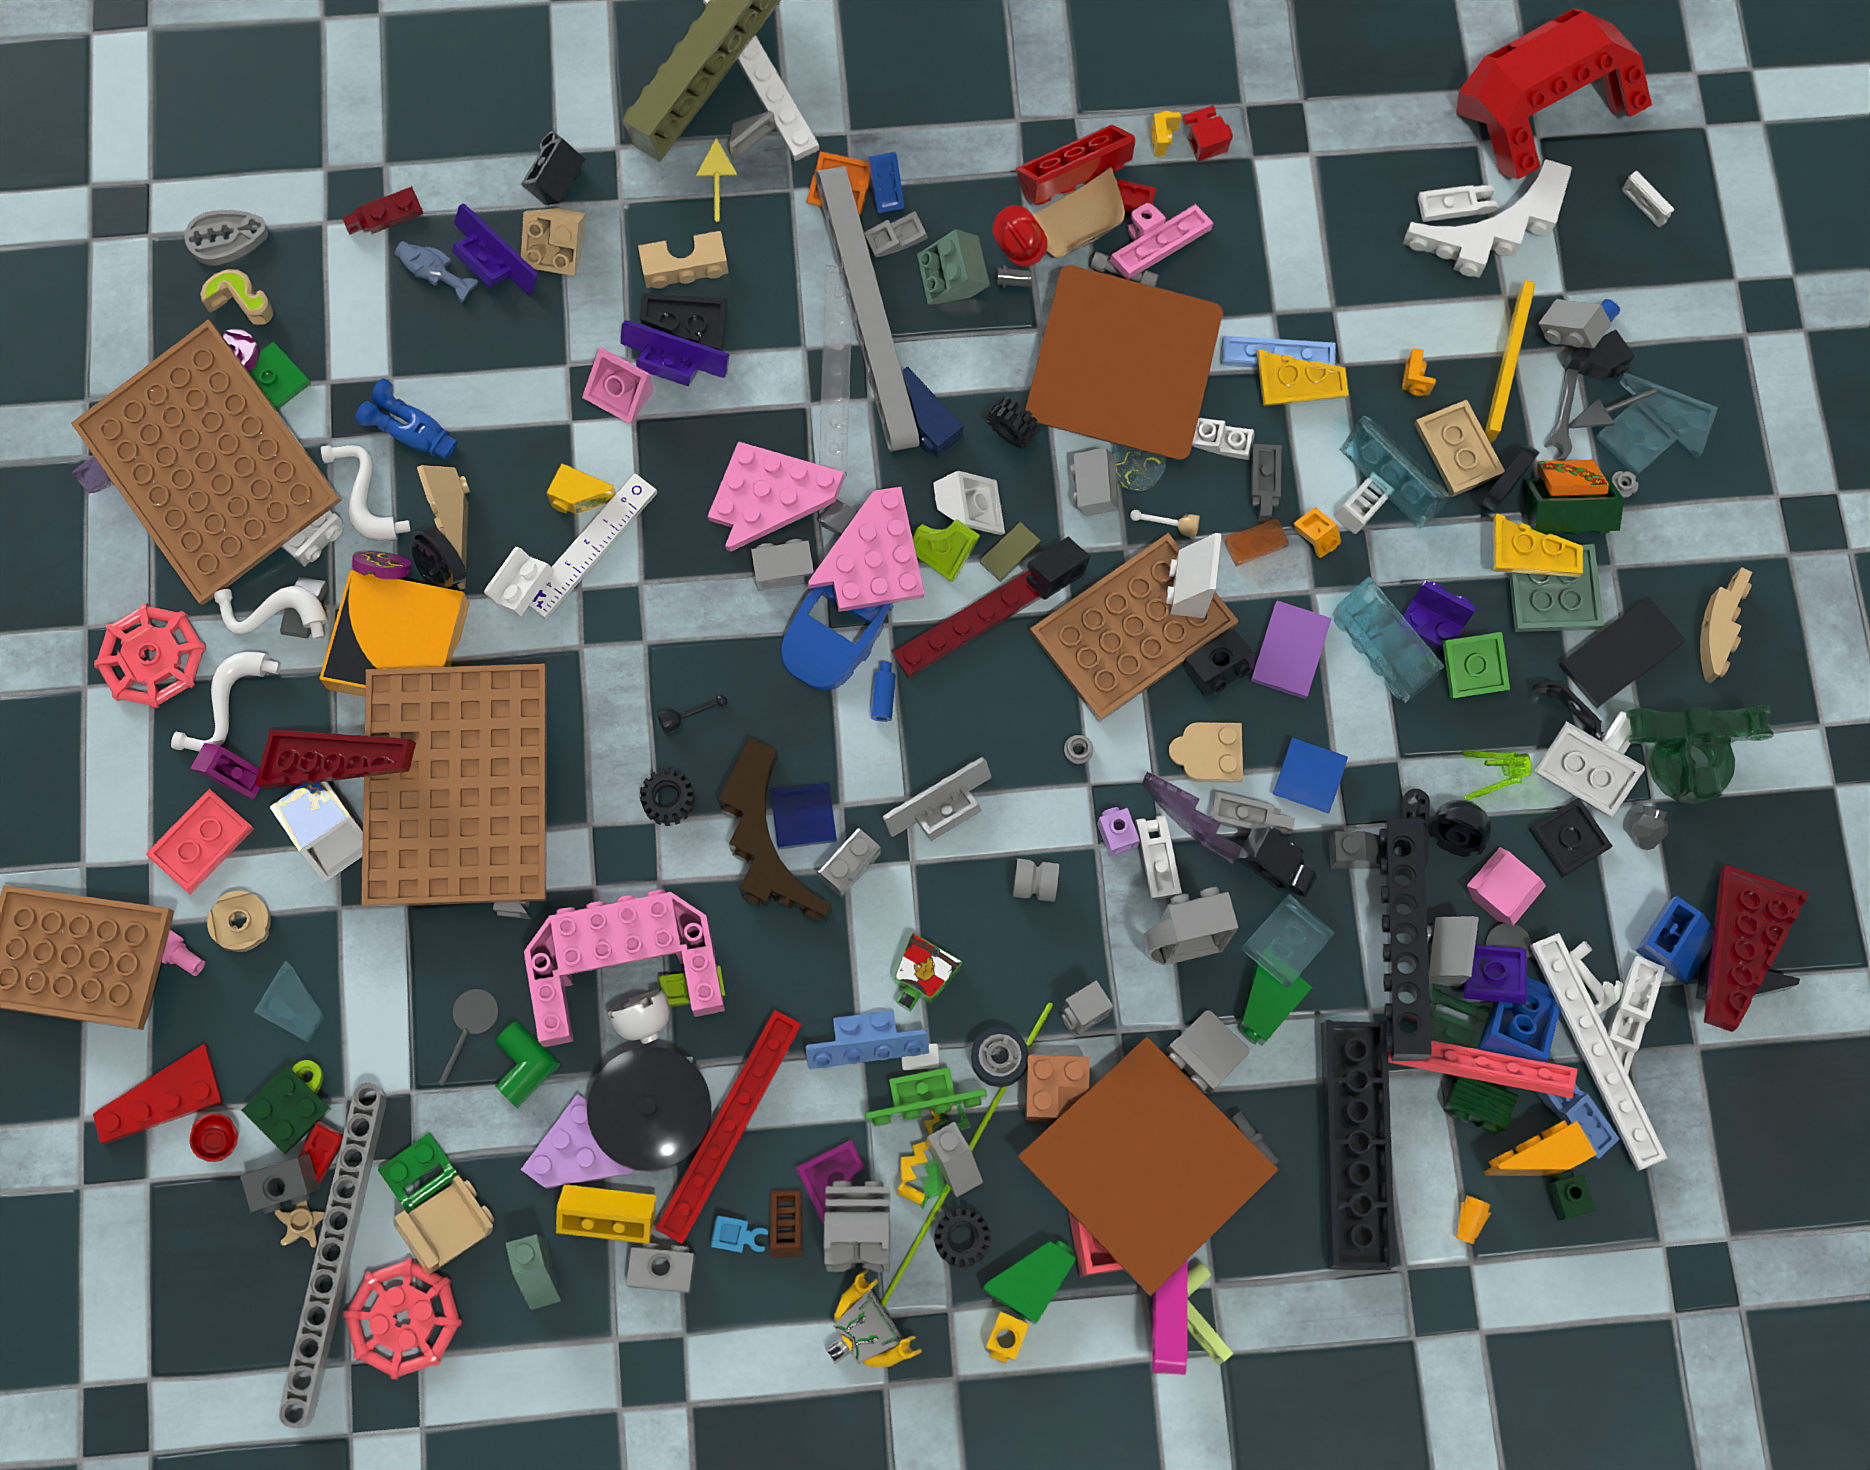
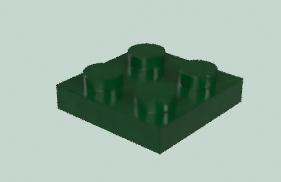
M286 1065L241 1111L282 1153L287 1154L331 1108Z

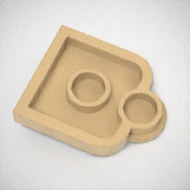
M1192 723L1187 726L1183 736L1171 742L1169 756L1174 763L1183 766L1185 776L1191 781L1242 783V723Z

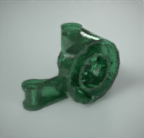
M1757 705L1737 710L1712 711L1710 707H1693L1678 712H1661L1650 708H1636L1626 712V718L1630 721L1631 730L1628 740L1633 744L1654 743L1649 755V769L1653 781L1665 795L1682 803L1698 804L1722 796L1723 790L1727 788L1734 776L1735 757L1731 743L1748 740L1762 741L1774 737V732L1770 730L1768 717L1771 708L1766 705ZM1692 746L1702 750L1707 756L1708 767L1695 769L1696 761L1691 755Z

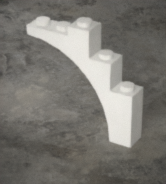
M1545 159L1531 188L1512 207L1487 220L1456 227L1429 226L1411 222L1403 245L1410 246V248L1416 251H1427L1436 254L1443 259H1454L1456 261L1453 270L1459 271L1465 276L1480 278L1486 266L1490 250L1502 256L1515 257L1522 243L1525 230H1529L1535 235L1550 236L1558 219L1572 167Z

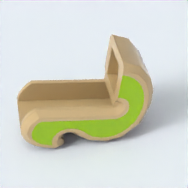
M226 269L216 273L202 287L200 295L208 312H213L233 297L253 325H264L273 316V308L265 293L261 290L256 293L248 276L239 270Z

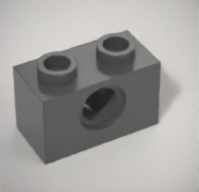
M309 1153L240 1176L251 1212L262 1209L264 1214L281 1209V1202L290 1199L292 1205L310 1200L309 1193L320 1189ZM278 1179H281L285 1184L284 1193L277 1186Z

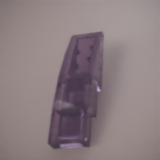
M1147 771L1142 785L1160 808L1203 846L1234 864L1242 846L1216 833L1221 822L1195 809L1200 799Z

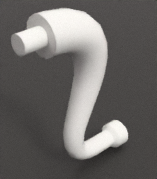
M355 445L340 447L321 446L324 463H331L335 459L344 457H357L360 461V468L348 502L350 522L358 533L368 539L392 541L398 540V533L411 532L409 520L396 522L394 516L376 517L370 513L367 507V496L373 464L371 456L366 449Z
M290 586L276 591L242 622H238L234 617L231 605L233 598L231 590L223 589L214 593V599L219 604L222 619L226 627L233 633L244 634L251 632L279 611L286 608H294L301 617L303 627L311 629L314 640L325 637L322 625L327 623V617L323 606L316 595L304 587Z
M241 652L226 658L217 667L211 686L215 720L213 737L209 740H199L187 737L185 733L176 731L171 741L172 749L182 750L185 748L200 752L204 743L221 746L228 735L229 694L235 681L248 675L263 677L266 672L278 674L281 664L269 661L268 654L260 652Z

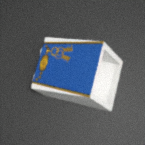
M328 782L302 784L270 806L299 852L324 882H327L362 857L363 830Z

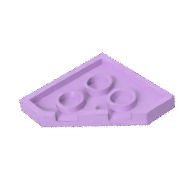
M578 1094L521 1168L523 1172L546 1189L616 1176L632 1175L636 1171L617 1164L600 1149L589 1128L587 1118L588 1101Z

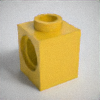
M1000 1311L985 1346V1349L991 1351L989 1357L1004 1364L1007 1363L1008 1359L1015 1361L1030 1324ZM1007 1330L1014 1335L1015 1342L1011 1348L1005 1349L998 1344L997 1335L1000 1331Z

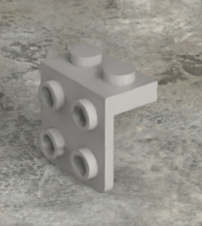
M1207 1010L1179 1038L1177 1037L1169 1045L1166 1052L1169 1054L1168 1058L1180 1070L1183 1068L1191 1076V1082L1202 1092L1205 1090L1210 1094L1248 1056L1249 1048L1213 1012Z

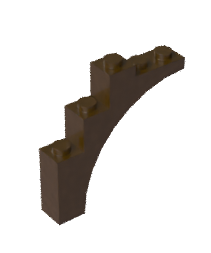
M750 738L718 799L724 814L734 819H738L739 816L742 817L729 842L730 851H733L732 855L745 863H748L749 860L753 861L739 888L740 893L744 896L743 900L755 907H759L760 904L768 907L772 898L775 897V902L787 909H792L794 906L802 910V915L812 921L818 922L819 919L827 922L832 912L831 905L809 892L792 876L779 858L770 838L766 819V798L770 777L778 759L777 750Z

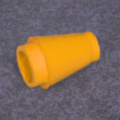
M1467 1195L1465 1202H1461L1456 1238L1474 1244L1475 1239L1491 1214L1488 1212L1491 1204Z

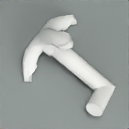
M1583 941L1569 954L1582 981L1596 996L1595 999L1598 1003L1594 1006L1598 1014H1601L1620 1000L1623 983L1616 981L1615 986H1613L1612 983L1605 981L1603 986L1581 961L1583 957L1592 951L1589 944Z

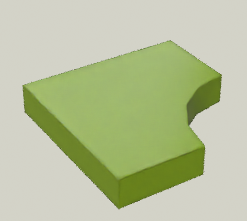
M957 519L949 527L942 530L931 529L922 524L917 528L913 536L916 556L953 582L957 579L980 535Z

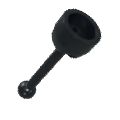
M719 695L715 701L681 714L674 710L659 712L657 715L665 735L673 733L679 728L682 719L715 706L723 707L727 704V698L724 695Z

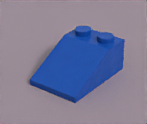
M1527 977L1526 1004L1494 1001L1482 1032L1478 1050L1547 1062L1560 1012L1549 986Z

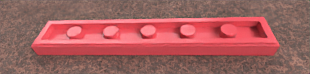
M1432 1040V1055L1429 1061H1391V1052H1388L1389 1063L1573 1099L1577 1068Z

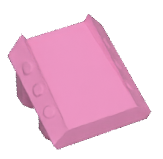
M1501 847L1467 885L1473 901L1497 921L1513 926L1546 887L1539 876L1509 851Z

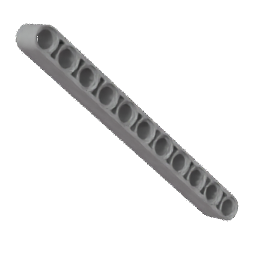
M845 166L818 170L816 172V180L888 449L892 452L919 446L918 430Z
M372 1083L360 1084L352 1096L279 1409L281 1423L289 1428H304L313 1421L387 1103L385 1092ZM370 1091H375L377 1094L375 1102L370 1106H365L363 1103L364 1096ZM368 1121L370 1125L368 1133L358 1137L356 1133L357 1126L361 1122ZM355 1152H361L362 1162L357 1167L351 1168L349 1164L351 1155ZM348 1183H354V1194L350 1198L344 1199L342 1195L343 1187ZM340 1214H346L348 1217L346 1227L337 1230L335 1227L336 1218ZM338 1245L341 1254L337 1260L331 1262L327 1256L328 1250L332 1246ZM330 1276L333 1279V1287L329 1292L323 1293L320 1289V1283L325 1277ZM323 1308L326 1312L325 1321L320 1325H316L313 1321V1314L317 1309ZM315 1340L319 1346L318 1352L310 1358L307 1356L305 1348L309 1341ZM308 1372L311 1377V1383L307 1389L302 1390L298 1385V1379L302 1373ZM299 1404L303 1408V1417L299 1422H294L291 1419L290 1413L292 1408Z

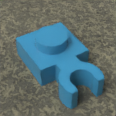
M716 1216L710 1247L742 1253L744 1244H747L751 1250L763 1252L765 1247L757 1246L754 1238L757 1234L768 1235V1230L754 1228L751 1231H746L748 1221Z

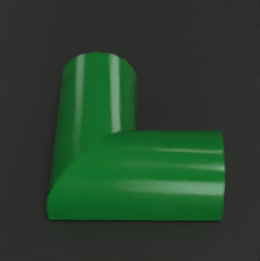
M518 1021L510 1024L496 1040V1044L517 1065L495 1087L518 1108L561 1063Z

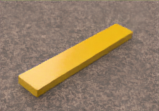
M1525 280L1518 292L1485 429V435L1489 442L1495 441L1501 431L1534 293L1535 282Z

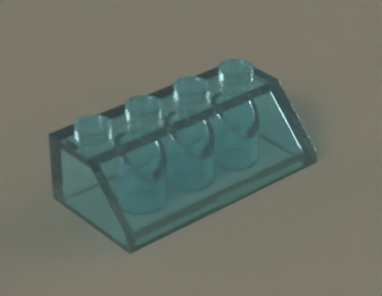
M1363 416L1359 419L1340 448V451L1368 479L1370 478L1419 529L1439 514L1452 498L1443 486L1436 482L1402 446L1394 441L1370 417Z
M1370 576L1359 584L1335 608L1332 615L1336 626L1341 631L1347 632L1352 638V644L1359 653L1366 655L1371 661L1370 665L1373 671L1385 678L1389 683V689L1392 694L1398 699L1401 698L1404 703H1407L1430 686L1444 668L1441 661Z

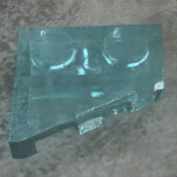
M286 961L254 1010V1013L306 1042H309L324 1018V1014L295 969Z

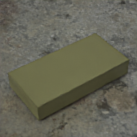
M1019 522L980 560V564L1001 582L1040 545L1041 540Z

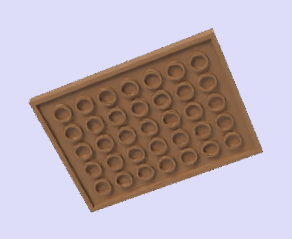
M209 319L71 422L177 574L201 605L214 598L216 591L227 588L342 501L217 327Z

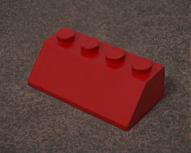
M1112 124L1015 168L1025 199L1033 204L1042 205L1048 203L1051 197L1059 193L1066 194L1076 189L1075 186L1092 181L1110 167L1113 172L1122 169L1125 163L1132 161L1136 142L1135 136Z

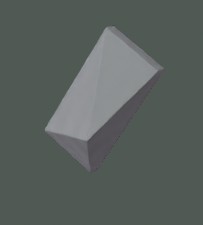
M771 111L733 123L729 145L731 158L734 161L775 129L774 114Z

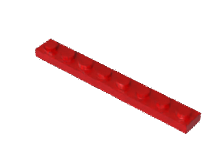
M774 1010L655 1230L684 1245L802 1027L801 1023Z

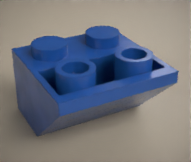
M1675 896L1665 903L1637 947L1636 952L1649 961L1664 966V971L1685 985H1688L1712 948L1714 929L1702 912L1678 896Z

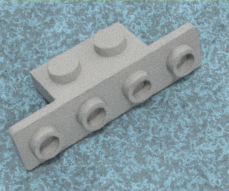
M981 757L969 763L961 770L942 779L939 783L885 814L883 820L889 834L894 837L918 823L928 838L933 841L981 812L979 803L969 791L992 777L987 761Z

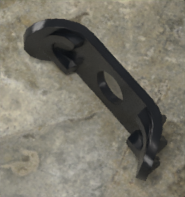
M1548 678L1543 682L1540 681L1533 685V692L1545 693L1551 699L1557 697L1585 725L1584 732L1598 740L1603 735V732H1601L1602 720H1599L1561 680L1553 681ZM1572 702H1574L1580 708V710L1577 709Z

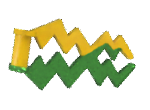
M958 1105L957 1111L961 1123H956L960 1131L971 1128L972 1126L962 1106ZM931 1110L934 1119L923 1121L929 1135L937 1132L936 1127L949 1123L942 1116L945 1113L934 1114L933 1110ZM926 1141L912 1145L915 1156L901 1157V1185L896 1193L897 1196H902L920 1205L923 1209L929 1199L948 1191L936 1163L924 1167L931 1181L922 1182L927 1194L906 1185L907 1182L917 1180L911 1167L928 1163L923 1152L928 1151L925 1145Z

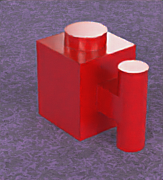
M1214 106L1182 115L1185 126L1192 124L1188 141L1198 162L1227 153L1230 142L1233 139V133L1229 124L1225 125L1221 115L1215 117L1217 113Z

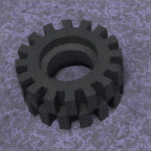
M1001 397L987 414V423L993 426L991 429L994 432H998L1000 438L1004 437L1007 443L1010 444L1011 442L1013 446H1019L1021 449L1026 448L1040 431V424L1037 423L1036 417L1031 416L1032 413L1024 409L1025 406L1022 404L1018 405L1014 399L1011 401L1008 397Z
M660 769L658 774L655 772L651 773V778L649 780L646 778L643 782L644 787L640 789V802L644 812L656 824L664 823L665 826H670V823L673 822L676 825L680 824V820L682 818L686 820L689 817V811L692 812L694 809L695 796L691 782L688 778H685L683 773H676L675 769H670L669 772H666L665 769ZM665 787H672L679 793L678 802L669 808H664L656 802L657 793Z
M956 1209L953 1212L947 1213L939 1221L934 1235L935 1247L940 1257L947 1261L948 1264L962 1268L970 1267L981 1261L987 1253L991 1242V1233L987 1222L981 1218L980 1214L974 1213L969 1209ZM966 1226L973 1231L975 1241L968 1250H958L951 1244L950 1235L956 1227Z

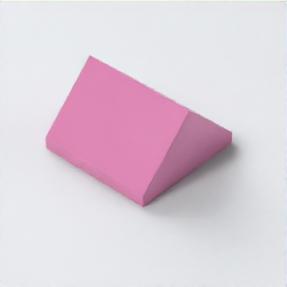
M599 348L582 398L631 424L654 390L649 373L609 351Z

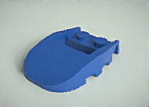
M833 585L814 588L806 596L783 638L780 657L784 668L792 676L811 688L823 691L838 688L854 674V670L862 661H866L871 654V649L884 628L883 621L888 611L892 612L893 603L847 610L869 624L858 642L854 644L808 615L821 596L837 604Z

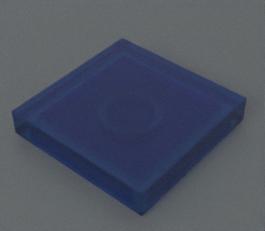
M829 783L771 790L778 850L837 842Z

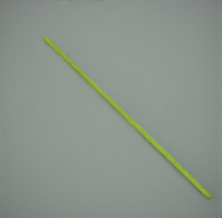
M1051 1002L1046 1005L1026 1041L1028 1050L1053 1007ZM1008 1086L999 1089L968 1145L971 1152ZM948 1183L880 1302L883 1309L950 1191Z

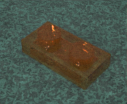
M1278 518L1225 538L1224 544L1235 567L1288 547L1289 541Z

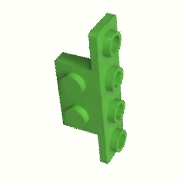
M949 1067L889 1079L894 1107L865 1113L866 1123L873 1122V1126L890 1124L891 1118L903 1116L904 1120H911L922 1117L921 1112L933 1110L934 1114H941L952 1111L951 1106L963 1104L964 1108L982 1105L981 1100L987 1098L986 1089L955 1095Z

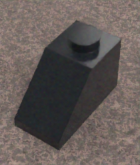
M1615 329L1604 335L1594 349L1581 347L1570 353L1562 367L1566 371L1567 368L1578 370V374L1605 380L1611 376L1617 378L1630 369L1628 365L1635 356Z

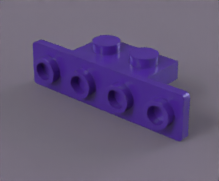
M465 203L460 204L454 224L467 238L454 243L452 252L488 287L511 278L527 294L532 293L538 278V273L534 268L522 259L513 248L501 239Z
M624 320L622 323L620 343L642 351L637 359L636 367L645 372L686 386H690L699 370L721 378L726 377L730 357L728 353L628 320Z

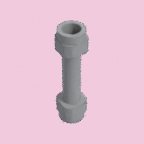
M1099 252L1095 253L1091 268L1102 273L1107 270L1123 276L1110 262L1109 255ZM1145 270V272H1140L1130 279L1155 287L1159 275Z

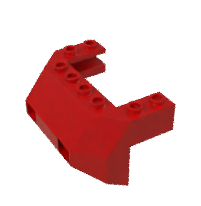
M1573 8L1485 56L1458 92L1456 114L1487 124L1499 173L1520 179L1540 168L1528 119L1529 116L1600 77L1603 79L1609 109L1612 113L1617 114L1625 109L1626 116L1630 118L1652 106L1641 54L1613 24L1584 10Z

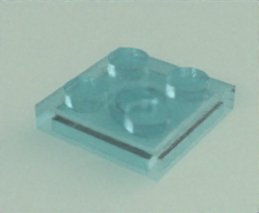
M1640 400L1632 403L1613 420L1615 425L1606 426L1596 436L1636 477L1678 439Z

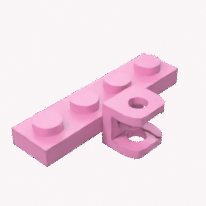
M1146 203L1134 210L1131 215L1134 223L1129 225L1128 233L1134 241L1113 253L1110 262L1129 280L1210 231L1213 222L1196 204L1165 222L1166 217L1155 206ZM1143 213H1147L1151 216V218L1148 219L1146 217H1142L1141 215Z

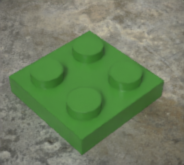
M1502 632L1442 641L1450 698L1510 690Z

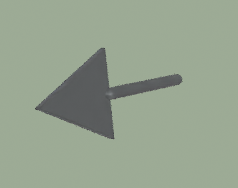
M1651 389L1606 408L1598 398L1568 425V429L1615 425L1608 414L1609 412L1654 395L1658 392V389Z

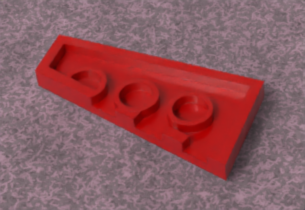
M204 1043L94 1112L93 1118L100 1143L107 1144L224 1103L208 1045Z

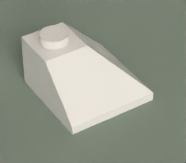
M956 471L933 483L937 509L954 521L958 519L972 529L998 535L1005 534L996 480Z

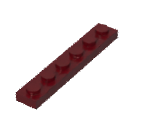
M1030 570L1026 571L893 651V657L909 679L1041 599V594L1026 579L1029 575L1034 576L1036 580L1037 577Z

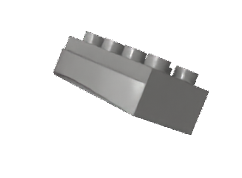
M1212 887L1202 890L1200 892V899L1190 901L1188 894L1170 898L1171 903L1167 905L1163 917L1160 918V923L1146 931L1142 936L1147 957L1155 963L1169 965L1223 952L1238 929L1229 892L1220 894L1218 887Z

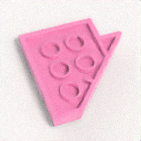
M738 442L708 514V519L711 522L732 528L725 547L727 551H733L836 502L845 479V474L832 468Z

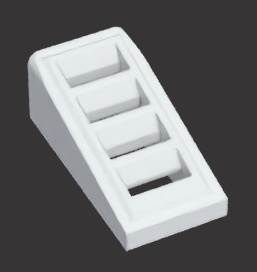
M1372 473L1336 513L1335 518L1351 532L1357 534L1394 491ZM1368 486L1371 487L1373 490H1375L1377 493H1379L1382 497H1381V498L1377 497V496H1376L1373 492H1371L1367 487H1368ZM1364 497H1366L1368 500H1370L1374 505H1372V504H1371L1369 501H1367Z

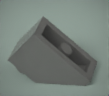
M1365 831L1334 832L1329 839L1330 869L1380 868V857H1385V846L1379 845V835Z

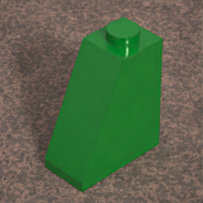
M1267 948L1257 958L1239 1027L1243 1030L1241 1032L1242 1035L1252 1044L1259 1043L1261 1046L1264 1045L1313 988Z
M1049 1241L986 1283L982 1291L1036 1325L1077 1259L1071 1255L1074 1250L1061 1241H1057L1056 1244Z

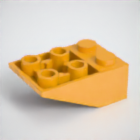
M1564 1120L1541 1132L1543 1139L1537 1135L1516 1146L1515 1149L1518 1153L1515 1154L1513 1150H1510L1489 1161L1491 1168L1485 1170L1484 1174L1485 1176H1555L1574 1168L1597 1155L1578 1121L1568 1125Z

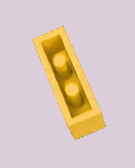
M564 1185L556 1209V1233L649 1244L656 1220L657 1195Z

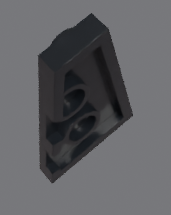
M643 293L640 315L641 324L723 351L727 299Z

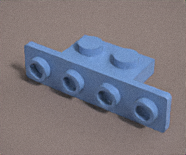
M894 1010L833 1018L836 1041L806 1046L809 1069L918 1056L930 1052L926 1029L896 1032Z

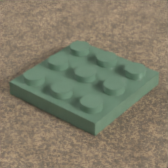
M1595 544L1582 545L1583 574L1580 577L1509 572L1515 632L1599 630L1603 628L1604 621Z

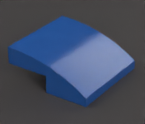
M1292 737L1273 790V795L1329 814L1348 756Z

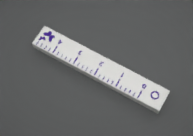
M634 473L552 566L554 571L528 607L547 620L656 496L657 489Z

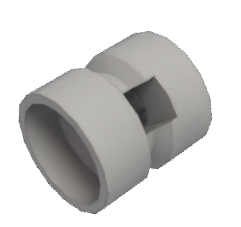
M1017 858L1013 897L1026 899L1030 898L1034 893L1040 901L1055 902L1059 863L1042 862L1039 867H1036L1035 863L1031 860Z

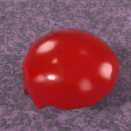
M220 1113L206 1114L192 1125L189 1138L190 1148L196 1157L206 1162H220L233 1153L238 1142V1131L230 1118Z

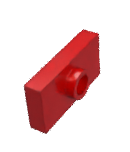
M1116 179L1124 211L1132 213L1146 203L1153 205L1155 187Z
M321 1121L316 1122L298 1155L299 1157L310 1154L319 1186L336 1157L343 1139L342 1133Z

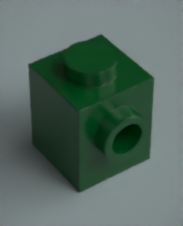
M1572 1171L1554 1176L1556 1182L1547 1185L1558 1221L1596 1211L1584 1174L1574 1177Z

